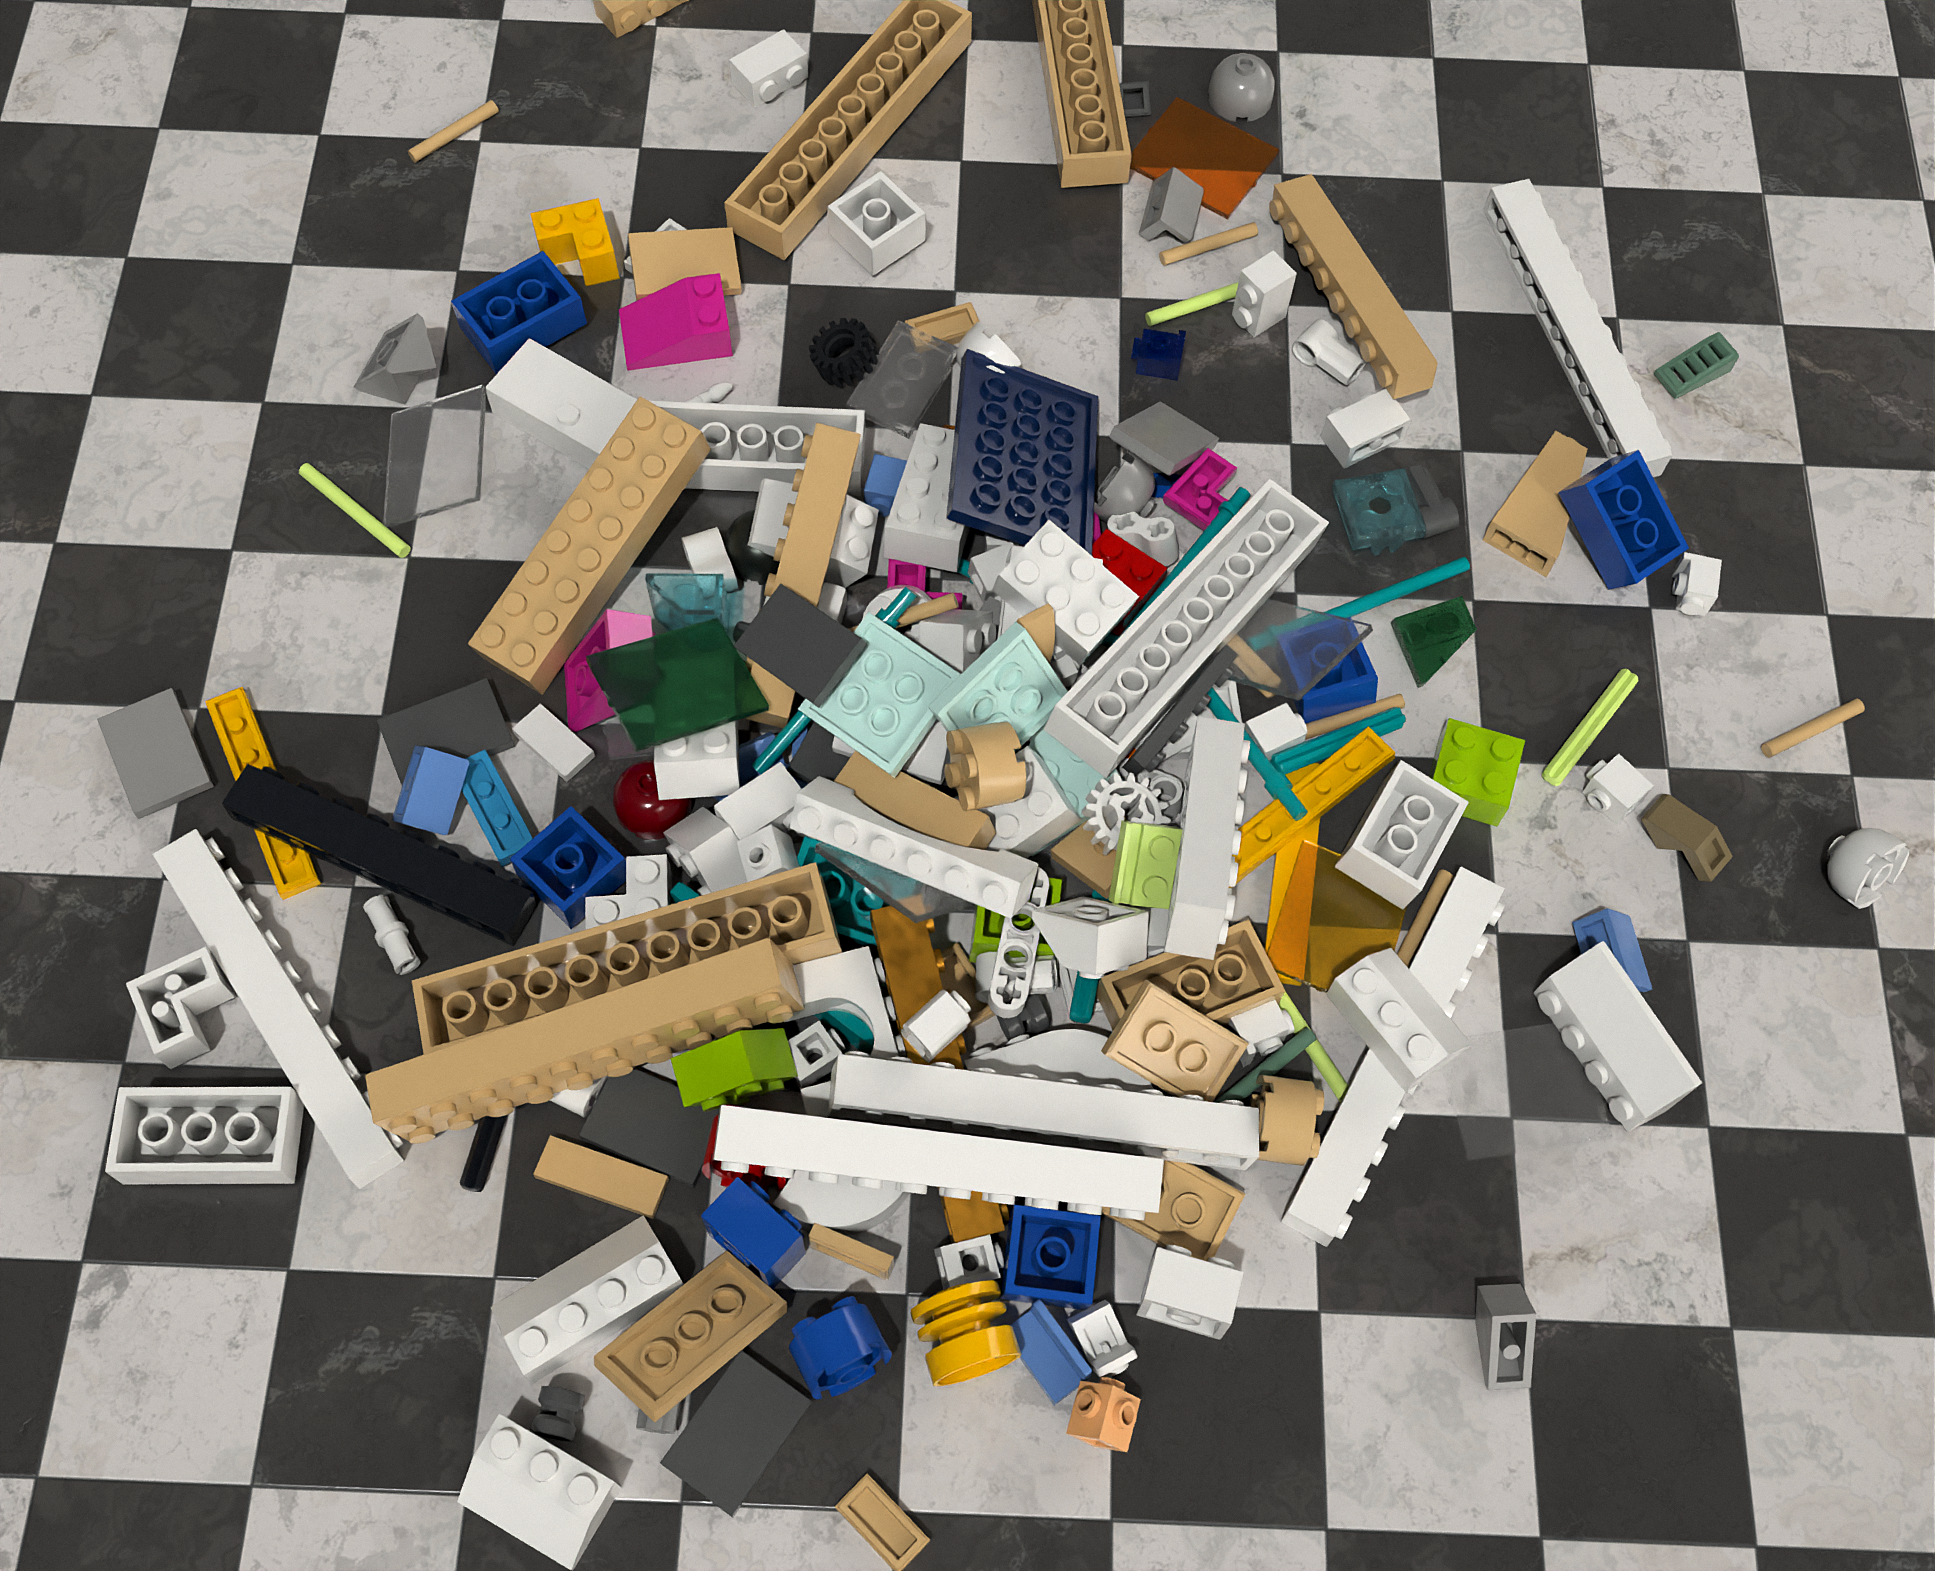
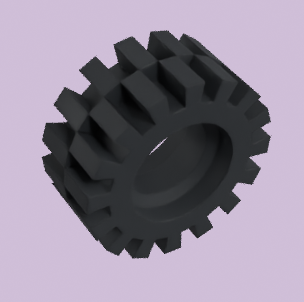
M840 318V324L837 325L833 320L829 322V329L826 330L824 327L819 329L821 336L814 335L812 338L814 345L809 346L810 359L819 374L828 384L832 385L835 383L836 387H842L844 381L848 386L854 385L853 379L857 378L859 382L865 379L862 374L864 372L870 374L873 371L870 364L876 365L878 362L876 355H879L877 345L863 322L860 321L858 323L855 318H851L849 322L846 318ZM852 347L845 355L835 358L842 350Z

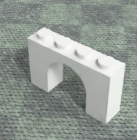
M869 946L793 965L804 1009L794 1012L793 1016L784 1022L826 1011L847 1012L860 1018L871 1030L874 1037V1046L870 1058L884 1060L891 1057L907 1058L901 1035L893 1036L889 1023L896 1020L891 997H882L879 983L886 982L880 958L872 959ZM831 1081L801 1089L808 1116L827 1118Z

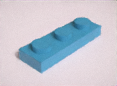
M484 749L466 758L469 761V766L461 790L501 867L511 863L510 858L533 838L487 751Z

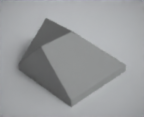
M417 313L384 332L354 388L360 392L405 404L419 378L437 368L423 317Z

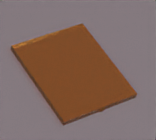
M1176 97L1132 151L1130 169L1154 181L1172 167L1177 168L1203 187L1204 192L1200 205L1228 220L1250 190L1256 187L1257 181L1278 156L1280 149Z

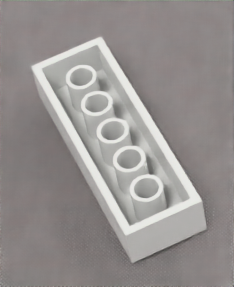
M649 401L702 431L711 448L685 489L759 492L761 481L764 478L793 484L797 468L802 470L805 468L807 458L801 457L806 434L813 436L817 422L861 434L846 495H862L866 439L865 410Z
M1197 717L1186 767L1179 828L1182 829L1170 900L1164 952L1214 960L1217 944L1225 945L1229 920H1232L1235 905V895H1231L1232 888L1229 887H1235L1238 873V863L1235 862V857L1232 855H1238L1241 842V831H1238V826L1235 823L1241 824L1244 811V800H1241V796H1238V793L1244 794L1247 780V770H1244L1241 763L1247 764L1250 741L1243 740L1245 723Z

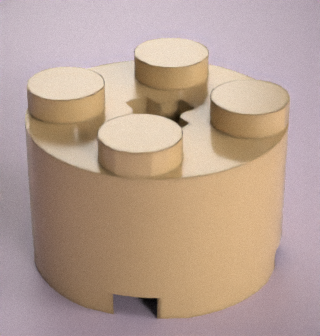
M994 722L947 732L946 741L951 763L945 764V779L950 788L956 787L963 811L1008 804L1022 799L1026 789L1025 761L1017 762L1014 749L1021 748V744L1010 723Z
M1259 1075L1255 1084L1263 1085L1261 1094H1252L1250 1107L1259 1108V1158L1257 1160L1304 1166L1308 1157L1317 1158L1319 1154L1320 1134L1315 1132L1316 1115H1321L1323 1112L1324 1091L1315 1089L1312 1081Z

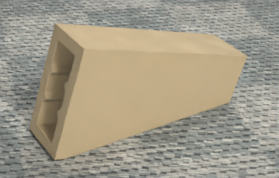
M1555 431L1492 519L1483 541L1547 577L1560 554L1570 517L1558 492L1580 479L1588 448L1580 445L1573 438L1566 437Z

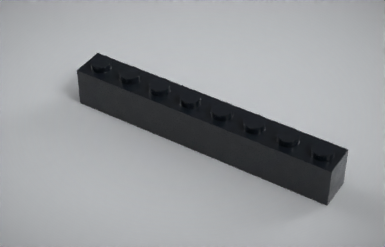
M247 764L222 802L231 819L290 846L301 849L310 855L511 946L516 944L537 907L531 887L525 882L513 877L505 880L496 876V872L484 863L475 861L472 865L460 859L458 853L446 846L439 845L436 849L427 845L421 836L410 830L404 829L402 833L390 828L389 823L377 815L369 813L365 817L354 812V808L341 799L333 798L332 801H329L319 796V792L303 782H298L297 785L284 780L283 775L270 767L264 766L260 770Z

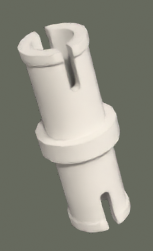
M378 895L370 898L363 908L376 930L375 939L378 945L385 948L396 974L400 973V975L412 972L420 965V960L407 938L409 932L405 923L398 920L390 905L388 896Z

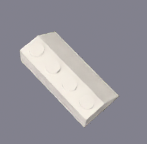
M1604 941L1553 973L1533 992L1538 999L1541 1010L1551 1018L1561 1033L1564 1044L1574 1052L1584 1067L1587 1078L1593 1085L1597 1086L1609 1104L1612 1115L1622 1123L1627 1132L1666 1112L1702 1084V1081Z
M643 1215L493 1305L491 1310L502 1337L523 1376L533 1384L646 1315L684 1284Z

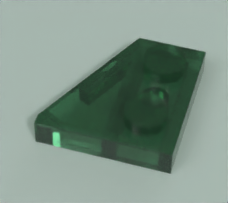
M1463 596L1395 617L1391 621L1393 631L1418 688L1423 687L1477 630Z

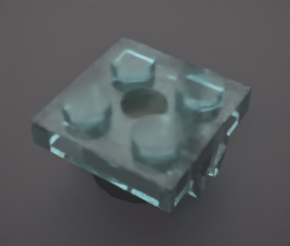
M1405 468L1334 480L1332 490L1352 550L1369 548L1374 556L1382 552L1384 547H1388L1389 552L1393 553L1403 545L1404 541L1424 538L1427 529Z

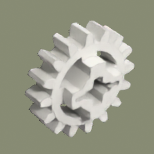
M1114 773L1108 782L1102 778L1096 784V790L1092 789L1085 799L1090 804H1086L1081 814L1090 817V819L1084 824L1083 829L1094 831L1095 835L1090 841L1092 845L1100 841L1105 844L1103 848L1104 855H1107L1112 849L1117 851L1121 821H1124L1125 810L1130 807L1127 814L1128 822L1168 825L1171 819L1162 815L1169 805L1167 802L1159 803L1156 798L1161 793L1159 788L1153 791L1147 789L1149 779L1145 778L1138 784L1135 782L1134 773H1129L1124 781H1122L1118 773Z

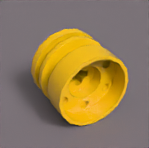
M979 1281L949 1287L911 1309L910 1314L913 1323L917 1325L926 1324L917 1332L919 1341H940L941 1343L926 1353L924 1357L933 1386H948L964 1382L998 1370L1020 1358L1021 1351L1013 1327L1009 1325L991 1326L990 1324L1006 1311L1005 1303L1000 1301L992 1302L1001 1293L996 1281Z

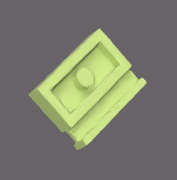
M1122 820L1109 901L1114 904L1124 903L1133 906L1169 909L1182 829L1176 826L1141 822L1133 823Z

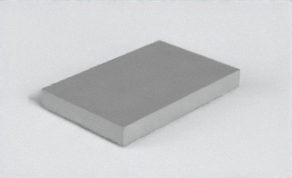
M1161 401L1115 425L1109 436L1111 440L1167 475L1173 474L1198 459L1207 448L1214 449L1219 440V437Z
M172 688L97 719L132 811L138 819L214 787L181 704Z

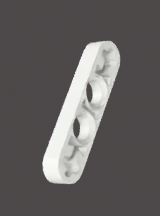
M1038 867L1036 872L1035 888L1031 901L1026 902L1015 915L1026 914L1032 919V910L1045 907L1049 889V878L1041 868ZM1004 916L988 994V1005L991 1011L1002 1018L1015 1017L1024 1008L1040 930L1035 923L1030 930L1021 931L1013 926L1011 918ZM1011 950H1017L1025 956L1027 963L1023 967L1013 968L1005 962L1004 954ZM1007 979L1015 980L1011 1004L1003 1003V996H1001L1004 993Z

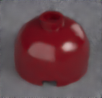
M643 760L630 765L620 774L614 785L613 807L620 825L625 830L627 828L630 832L635 833L636 837L644 840H660L666 837L663 832L691 814L693 798L659 800L654 760Z

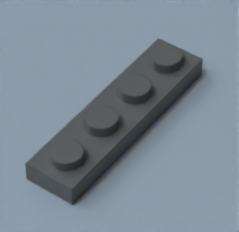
M1227 644L1215 654L1122 768L1128 773H1134V776H1137L1144 769L1150 773L1164 758L1165 754L1160 750L1169 740L1174 744L1189 727L1184 723L1188 715L1192 712L1197 716L1212 699L1207 694L1211 687L1215 684L1220 688L1235 671L1230 667V664L1239 654Z

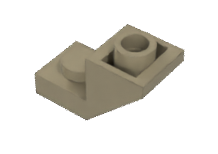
M1662 794L1641 818L1657 849L1683 851L1698 881L1712 882L1733 857L1716 825L1669 794Z

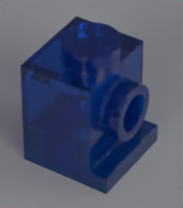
M1144 328L1142 338L1135 337L1131 359L1138 360L1136 374L1177 381L1186 331L1179 330V334Z

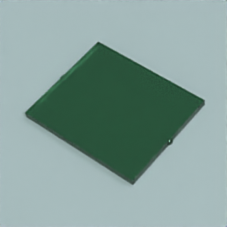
M718 618L586 656V662L606 696L608 706L613 709L636 752L762 713L769 709V704L747 669L746 662L740 657L736 648L733 647L732 641Z

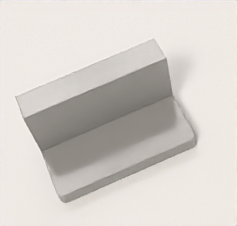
M1172 167L1155 179L1151 185L1139 235L1150 241L1163 231L1168 230L1184 243L1189 242L1193 236L1204 192L1203 187L1175 167Z

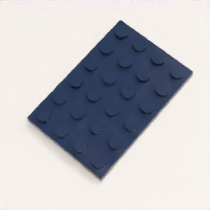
M967 349L961 358L946 519L1026 545L1042 526L1050 520L1092 556L1098 396L1017 366L996 363L984 354ZM986 366H994L1005 373L993 371Z

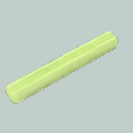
M1628 669L1619 671L1542 773L1545 781L1549 782L1552 786H1559L1635 687L1638 682L1636 674L1631 673Z

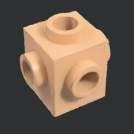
M1100 1377L1099 1383L1080 1381L1066 1434L1096 1448L1127 1452L1141 1399L1124 1391L1125 1384L1115 1379Z

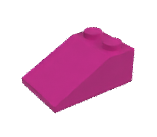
M720 273L683 278L619 309L627 371L733 356Z
M606 609L564 663L568 729L572 732L580 731L640 704L657 687L659 668L655 666L654 659L657 638L655 632H652L651 616Z

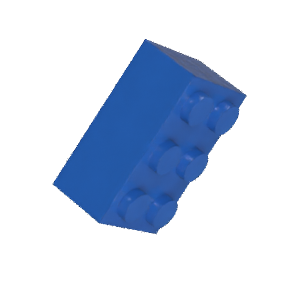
M544 251L451 300L459 327L495 374H498L529 338L546 347L587 324L581 297Z
M1639 450L1607 460L1558 492L1608 590L1637 584L1689 549Z

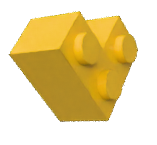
M599 198L530 213L540 252L544 251L554 265L579 260L586 286L620 279L614 249Z

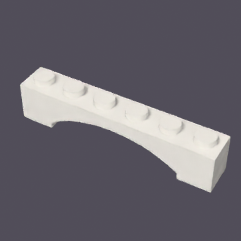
M818 776L797 792L790 828L1008 918H1012L1030 899L1039 865L1036 862L1000 849L998 852L974 849L915 832L867 807L854 796L855 790L821 776Z

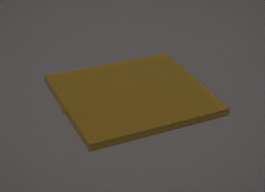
M1303 840L1268 947L1267 956L1276 973L1313 987L1318 992L1327 993L1337 976L1366 956L1389 948L1395 951L1407 906L1402 910L1335 868L1341 854Z

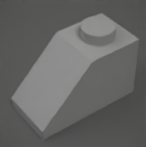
M1520 1283L1478 1286L1475 1324L1487 1390L1531 1388L1536 1312Z

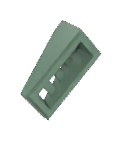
M1717 332L1656 369L1654 375L1672 397L1677 399L1731 372L1739 358V354L1720 332ZM1701 358L1707 363V365H1708L1709 367H1707V366L1702 362ZM1687 365H1689L1697 375H1694L1692 371L1687 367ZM1677 371L1686 382L1682 384L1673 372Z

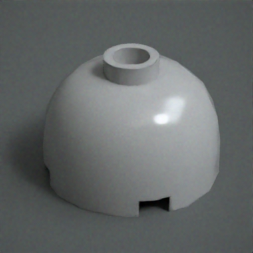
M1233 54L1223 59L1213 70L1209 83L1208 101L1211 108L1218 115L1230 121H1236L1237 117H1248L1247 122L1264 116L1271 108L1275 89V80L1270 67L1263 59L1252 54Z
M1130 451L1123 455L1122 459L1125 461L1120 468L1114 466L1094 493V512L1098 515L1099 519L1106 523L1112 515H1123L1130 512H1136L1139 516L1145 518L1156 502L1151 498L1155 489V477L1150 467Z

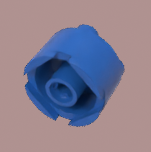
M854 1296L838 1301L831 1308L832 1312L816 1320L815 1317L806 1318L798 1322L791 1329L794 1339L789 1345V1351L814 1399H822L820 1391L829 1390L831 1396L834 1397L861 1385L876 1374L873 1367L874 1364L882 1358L886 1365L892 1357V1352L868 1307L865 1304H858Z

